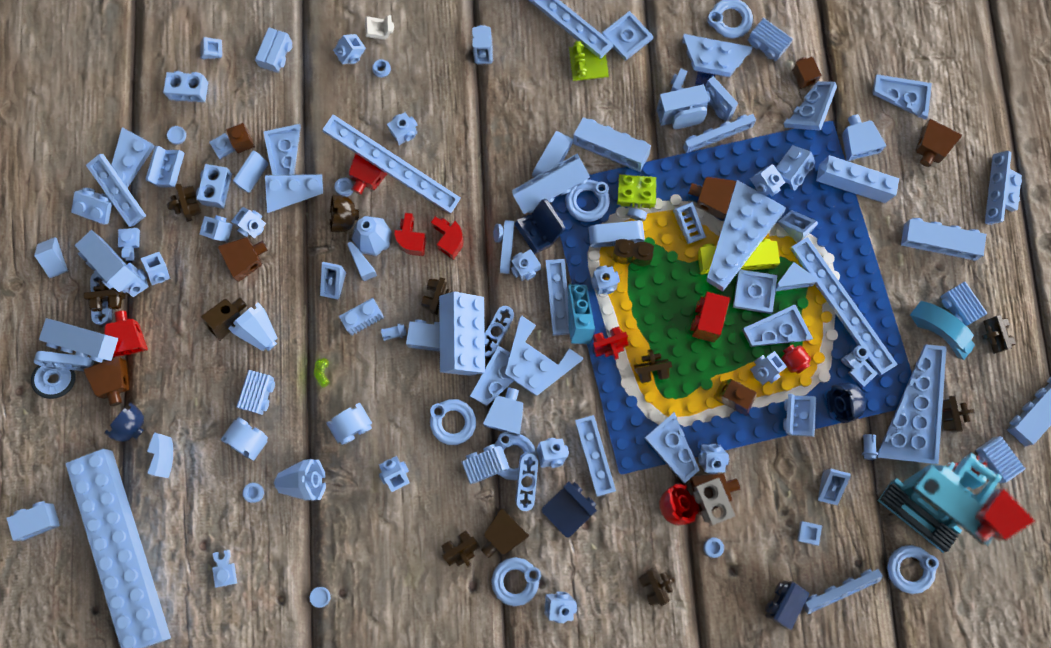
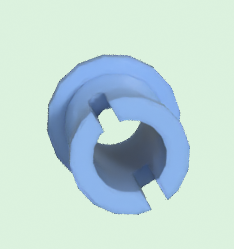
M400 323L395 327L381 329L384 341L397 337L403 338V336L407 335L404 324L400 325Z
M859 345L850 354L858 362L864 361L869 357V350L867 347Z
M865 434L863 435L864 452H862V455L866 460H875L876 456H878V452H876V435Z

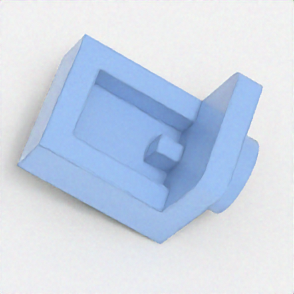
M680 69L678 75L674 74L670 83L673 85L671 92L684 89L682 85L687 75L686 70Z

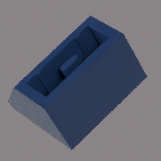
M783 580L775 588V598L773 601L770 600L765 608L767 612L765 617L786 629L792 630L810 593L793 581Z

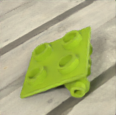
M576 41L573 47H569L573 81L609 77L606 54L601 59L598 58L581 41Z
M619 174L617 205L630 207V203H632V208H634V204H638L637 208H640V204L641 208L651 209V207H655L656 177Z

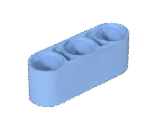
M556 131L535 166L532 177L535 178L563 162L572 146L573 139Z
M642 221L597 224L588 227L590 247L593 248L615 246L616 240L627 239L634 243L645 241Z

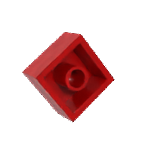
M706 292L704 297H700L695 308V312L698 315L693 319L690 328L693 331L692 337L715 343L722 332L730 300L729 297Z

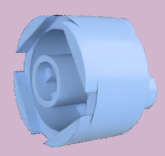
M361 403L355 405L357 409L348 408L333 417L332 421L326 422L337 443L347 444L355 439L354 435L356 433L360 435L372 429L370 426L372 422Z
M238 417L232 422L220 440L225 444L228 443L231 445V448L254 461L268 442V437L256 427L252 430V427L245 420Z

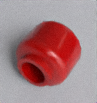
M792 344L783 350L785 355L782 356L781 360L787 366L786 368L790 373L796 372L799 374L810 366L811 357L803 346L794 347Z

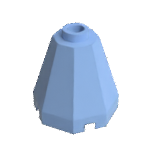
M364 216L354 226L352 241L362 254L377 256L381 251L389 248L392 231L383 218Z
M257 303L255 304L257 307L255 310L252 307L249 308L233 322L235 327L230 326L228 329L234 335L261 351L265 349L270 351L277 345L275 341L278 338L265 309Z
M303 460L279 472L274 480V486L280 494L303 500H321L326 489V483H322V478H325V471L319 460Z

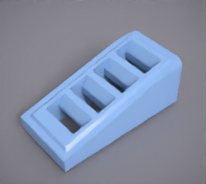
M693 202L673 209L687 244L706 238ZM686 210L689 211V214H686V215H682V213H681V212H684V211H686ZM692 218V221L685 223L684 219ZM695 224L694 228L687 229V226ZM698 231L699 234L690 237V233Z
M348 242V248L362 280L366 281L376 277L377 274L374 268L352 242Z

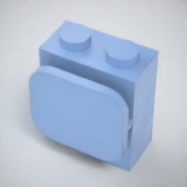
M704 84L660 94L656 108L660 125L672 124L673 129H681L702 123L707 114L708 102H710V94L708 90H705Z

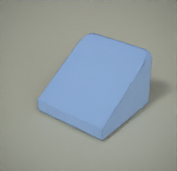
M203 37L200 43V58H221L222 40Z

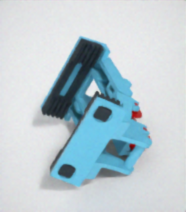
M970 453L958 463L949 462L946 466L930 464L906 479L903 483L897 478L894 479L887 486L878 501L942 553L950 550L949 548L956 541V538L959 536L958 534L961 533L962 530L956 525H960L982 545H988L994 537L992 536L987 542H983L977 537L975 532L983 525L975 516L1002 476L998 473L994 474L986 467L987 462L980 463L978 461L979 456ZM987 479L989 480L978 495L973 494L967 489V487H970L974 490L983 486ZM922 496L928 502H931L934 506L938 508V511L935 510L932 506H930L920 497Z

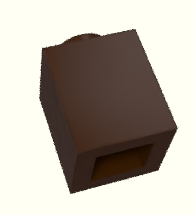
M813 56L798 59L792 69L800 89L816 84L822 76Z
M244 123L226 129L231 145L238 154L255 147L250 132Z

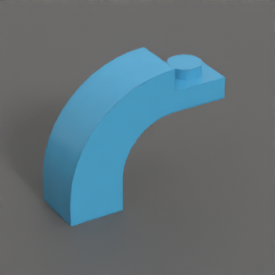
M920 301L910 314L917 327L932 331L943 338L950 345L957 358L965 360L975 347L972 341L974 334L962 321L948 311L934 304Z

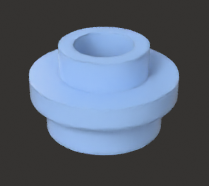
M379 59L373 64L372 70L375 76L383 78L389 75L391 67L387 61Z

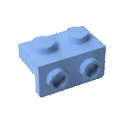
M792 145L776 169L781 174L783 180L790 185L791 190L795 191L803 183L808 172L814 168L815 161L811 151Z
M155 146L146 181L158 187H175L184 153L180 150H165L160 146Z
M83 188L74 192L71 213L105 225L109 223L113 203L106 194L96 193L92 188Z
M788 394V399H785L784 403L785 411H787V418L784 419L783 423L784 430L790 436L814 437L816 397Z

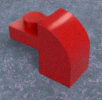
M405 213L404 219H401L400 230H395L396 241L405 253L424 256L426 235L425 233L413 232L414 216L412 213Z
M435 216L431 221L432 227L443 235L437 243L438 250L454 260L464 244L462 229L456 221L450 226L447 220L444 218L439 219Z

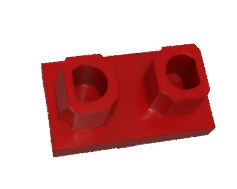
M618 326L610 330L611 337L606 339L603 333L594 334L593 347L596 357L605 354V357L612 355L614 360L619 359L618 353L623 352L624 347L629 346L627 333L623 332Z

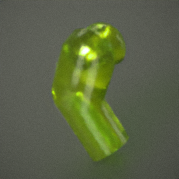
M326 358L318 359L314 367V376L322 388L330 384V381L324 374L325 368L329 366V361Z

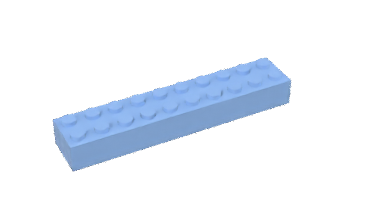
M101 449L65 463L120 647L148 648L170 639L169 630L113 451Z

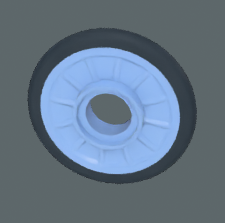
M38 365L31 375V386L34 392L43 398H59L72 389L76 374L74 370ZM51 375H58L59 378L55 383L48 382V378Z

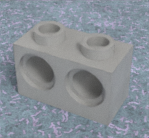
M719 478L694 487V499L697 504H701L703 509L701 511L702 518L705 523H709V526L735 517ZM706 487L711 488L713 491V496L710 499L704 496V489ZM714 506L719 507L721 510L719 518H715L712 515V508Z

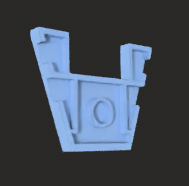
M521 316L504 375L537 396L580 363L583 357L569 348L559 364H556L525 342L536 325Z

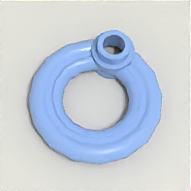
M740 0L719 1L707 17L708 24L714 27L719 34L733 39L745 35L750 30L753 20L751 10ZM726 9L737 10L742 17L741 24L735 28L726 26L722 22L723 11Z
M587 179L588 181L583 185H576L571 188V191L566 194L565 202L567 210L575 219L583 222H594L602 218L608 211L610 204L609 187L605 182ZM602 186L605 190L600 191L598 188ZM586 190L593 191L594 195L598 197V206L592 211L580 209L576 201L580 192Z
M448 399L434 404L430 409V428L433 435L440 442L447 445H459L466 442L473 435L476 428V417L473 409L467 403L459 399ZM435 409H441L442 413L440 415H436L434 413ZM449 411L460 412L464 417V427L458 433L450 434L442 427V418Z
M503 432L498 436V440L494 444L495 447L501 446L503 451L512 445H516L522 448L524 453L529 452L537 457L535 446L523 435L519 436ZM504 436L509 438L508 443L502 442ZM528 457V459L524 461V463L527 465V471L522 470V473L532 472L529 470V465L533 464L534 461H532L530 457ZM510 468L498 473V475L508 480H517L518 468Z
M906 545L901 546L892 553L888 560L887 570L889 578L895 587L905 593L917 594L930 588L935 580L936 569L939 563L935 556L930 555L921 547ZM908 557L918 559L923 569L922 577L914 582L907 581L900 573V564ZM930 559L933 561V565L931 567L928 565V561Z
M518 557L507 558L499 563L493 571L491 579L493 592L506 605H524L531 601L537 593L541 571L525 559ZM510 570H520L525 574L527 585L521 593L512 594L504 587V576ZM531 571H535L537 573L536 578L533 579L530 577Z

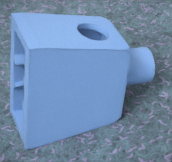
M858 114L848 118L850 126L846 127L842 133L846 160L851 161L881 153L886 144L873 121L861 123Z
M508 387L505 397L496 396L483 425L485 427L520 436L523 403L516 401L519 390Z

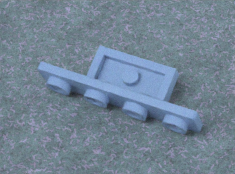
M1010 151L996 153L992 157L985 223L988 225L1003 222L1005 209L1009 211L1018 210L1022 180L1020 174L1010 169Z

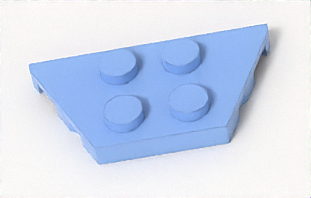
M684 34L682 42L686 44L687 54L691 59L694 71L730 77L752 51L751 46Z

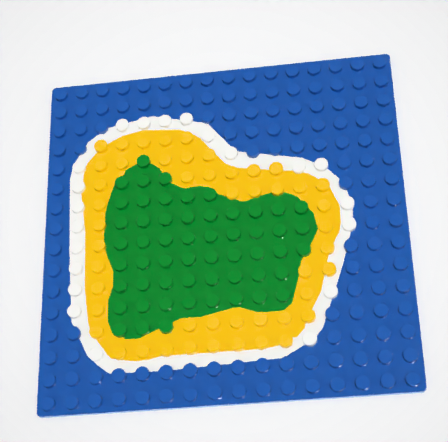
M832 121L824 122L821 130L791 129L645 162L641 172L626 166L591 174L588 179L605 182L608 185L610 199L608 211L602 218L594 222L579 221L570 215L566 208V194H559L554 197L555 199L551 202L552 207L565 226L560 239L571 283L574 285H587L595 326L594 334L603 333L606 339L611 337L610 330L619 326L628 335L629 346L624 347V351L618 353L619 359L614 360L612 355L605 357L604 354L596 357L593 337L590 344H587L620 474L623 475L666 465L664 460L644 438L674 412L695 458L699 457L701 445L717 444L721 445L724 450L789 436L783 427L784 419L787 418L784 403L785 399H788V394L816 397L815 429L841 423L835 419L837 416L834 411L830 412L827 405V392L831 391V386L840 383L855 384L863 391L866 398V409L858 419L897 409L912 371L855 193L816 181L819 164L829 155L845 160ZM792 145L811 151L815 165L808 172L803 183L794 191L785 182L779 187L781 191L773 196L769 194L767 197L786 207L779 220L793 210L818 222V225L805 238L808 237L898 365L880 376L877 374L865 387L861 388L848 374L852 369L841 361L845 355L853 352L858 345L815 284L812 287L775 291L773 312L771 314L733 308L737 274L724 291H721L706 281L708 274H700L698 260L700 247L705 244L717 246L726 215L722 220L697 208L698 197L688 194L691 183L702 186L705 177L734 180L736 182L739 180L756 190L750 178L771 164L776 168ZM619 174L656 177L655 207H651V209L641 208L640 204V208H637L638 204H634V208L647 213L645 221H642L644 242L654 246L653 258L649 266L615 262L612 260L614 246L590 247L589 226L638 221L627 215L629 208H632V203H630V207L617 205ZM602 186L598 188L600 191L605 190ZM589 190L580 192L576 199L578 207L584 211L594 210L599 203L598 197L594 195L593 191ZM693 202L706 238L687 244L673 209ZM686 210V211L681 212V213H682V215H686V214H689V211ZM692 218L684 219L685 223L692 221ZM778 221L764 239L777 241L780 264L776 268L748 271L777 275V284L793 262L803 268L790 249L797 243L779 225ZM695 224L687 226V229L694 228ZM698 231L690 233V237L699 234ZM600 266H613L614 272H618L620 279L617 289L607 295H603V293L598 295L597 290L593 289L591 283L594 271ZM706 292L730 298L722 332L715 343L692 337L693 331L690 330L693 319L698 315L695 312L697 302L700 300V297H704ZM796 305L813 337L810 341L750 347L742 329ZM792 344L794 347L803 346L811 357L810 366L797 374L796 372L790 373L785 368L778 373L781 377L773 383L767 381L762 385L760 381L755 379L753 372L750 370L756 365L754 361L762 355L767 357L775 351L781 359L785 355L783 350ZM652 349L654 354L661 353V359L657 360L668 359L671 361L672 368H669L670 375L667 379H658L656 370L650 372V382L641 383L638 374L634 371V365L646 363L642 362L641 357L647 356V350ZM866 359L865 361L873 368L868 359ZM733 379L757 393L747 416L714 399L722 381Z

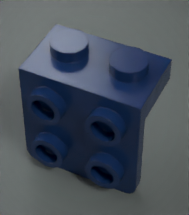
M542 199L530 215L520 218L514 223L534 254L551 247L565 230L563 221L558 217L547 199Z
M570 481L542 508V513L567 538L572 536L597 511L594 508L596 503L589 496L585 498L581 494L583 490L575 482L571 484Z

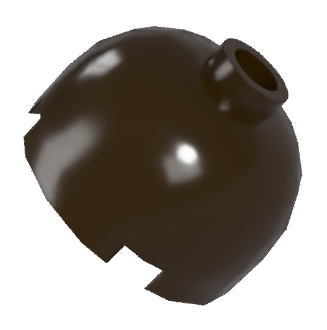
M333 195L331 197L330 232H346L353 227L355 220L358 221L359 209H355L354 202L346 196Z

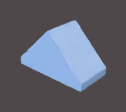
M793 210L778 221L779 225L796 243L803 240L818 225L816 220Z
M56 237L37 244L34 256L49 278L68 271Z
M322 262L320 296L337 300L340 298L346 276V271L342 266Z
M793 262L776 284L775 291L812 287L817 282V278Z
M834 469L824 470L818 501L838 505L851 474Z

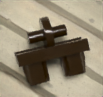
M181 183L175 186L180 200H177L175 195L171 196V201L167 203V208L174 210L175 214H180V208H182L187 222L192 221V216L201 213L198 201L190 204L187 203L188 199L196 197L193 186L182 187Z
M442 277L439 280H428L427 290L435 292L434 297L424 295L421 302L422 307L429 309L435 315H437L439 310V296L444 295L447 285L446 279ZM446 289L445 294L451 293L452 290Z
M100 280L99 286H94L95 292L84 293V299L88 301L89 309L93 312L102 311V302L108 301L109 309H121L122 300L126 299L125 293H121V291L119 292L115 288L109 289L103 284L102 280Z
M997 315L983 321L987 334L982 335V339H989L994 354L1009 350L1016 344L1014 337L1007 334L1006 329L1010 326L1007 318Z
M652 349L647 350V356L641 357L642 362L646 363L634 365V371L638 374L641 383L650 382V372L656 370L658 379H667L670 375L669 368H672L671 361L668 359L657 360L661 359V353L654 354Z
M949 396V399L943 400L942 413L952 411L953 415L952 419L942 420L944 431L956 430V433L963 432L960 416H963L964 423L970 422L969 414H974V409H967L965 402L960 403L961 411H959L955 396Z
M464 531L458 536L461 542L460 545L454 547L453 543L448 541L441 546L444 553L442 557L449 566L456 563L459 567L465 563L467 567H470L471 563L469 560L475 557L473 552L480 548L475 538L471 537L467 531Z
M656 566L650 568L639 577L643 588L652 585L654 592L646 595L650 606L658 604L663 606L670 601L667 593L673 592L670 584L675 582L674 577L668 579L665 572L659 575Z

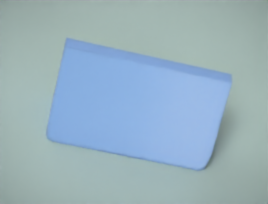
M253 150L233 179V182L242 190L250 193L269 163Z

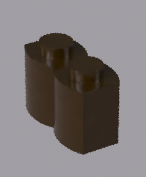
M619 239L615 242L612 260L621 264L633 263L637 266H649L653 258L654 246L647 242L634 243L627 239Z

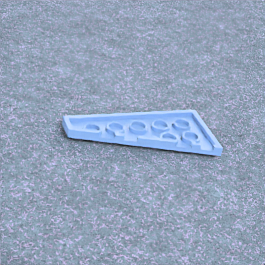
M737 180L706 281L724 291L783 215L786 207Z
M924 345L876 458L939 464L947 346Z

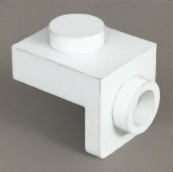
M387 15L385 19L366 17L365 37L386 40L393 33L394 23L391 22L390 15Z

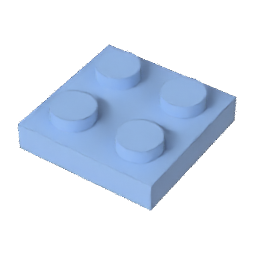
M630 11L602 32V35L613 43V48L625 61L653 40V35Z
M713 76L707 81L705 90H708L710 94L708 105H711L720 119L727 122L732 118L738 102Z
M740 269L737 273L733 308L771 314L774 306L777 275Z

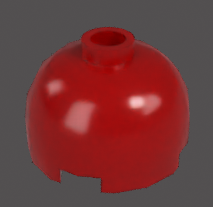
M675 484L669 487L660 497L659 507L661 514L670 524L677 526L689 524L695 521V516L699 514V504L696 503L694 496H691L686 490L688 487L685 485Z

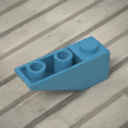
M568 284V325L571 343L590 344L595 331L587 285Z

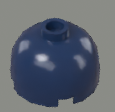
M840 383L830 387L832 389L827 392V405L831 413L834 411L837 421L849 423L863 415L866 409V398L863 391L857 385Z
M132 403L128 404L129 410L124 408L110 424L112 430L110 432L106 430L104 434L118 442H127L132 438L137 439L144 431L141 428L144 424V416L140 409Z

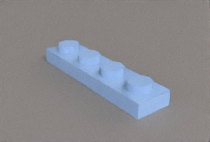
M753 114L749 116L742 115L734 122L730 123L727 121L721 124L719 128L714 130L713 128L707 129L699 136L692 135L686 139L683 149L685 153L693 152L750 129L754 126L756 119Z
M103 154L97 155L86 164L129 227L134 226L146 217V214Z
M565 259L546 260L553 336L569 334Z
M594 415L575 420L596 496L616 492Z
M871 569L866 570L860 574L861 577L855 580L853 577L842 582L843 585L838 588L832 586L824 591L825 593L820 596L814 594L808 597L807 602L804 604L807 615L880 582L883 577L879 569L875 571Z

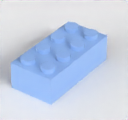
M451 292L439 296L440 372L466 376L485 373L484 297L459 292Z

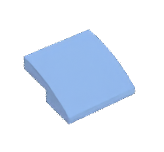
M154 432L147 452L153 453L154 456L147 473L169 478L173 463L172 438Z

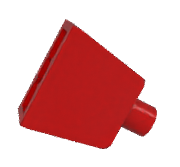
M355 153L349 170V176L355 182L351 190L359 195L362 194L365 187L375 190L387 173Z
M126 311L115 312V322L105 325V335L118 338L112 358L147 351V345L139 323L134 319H127Z
M1004 488L995 489L975 516L983 525L975 534L983 542H987L992 536L997 540H1007L1031 525L1035 520Z

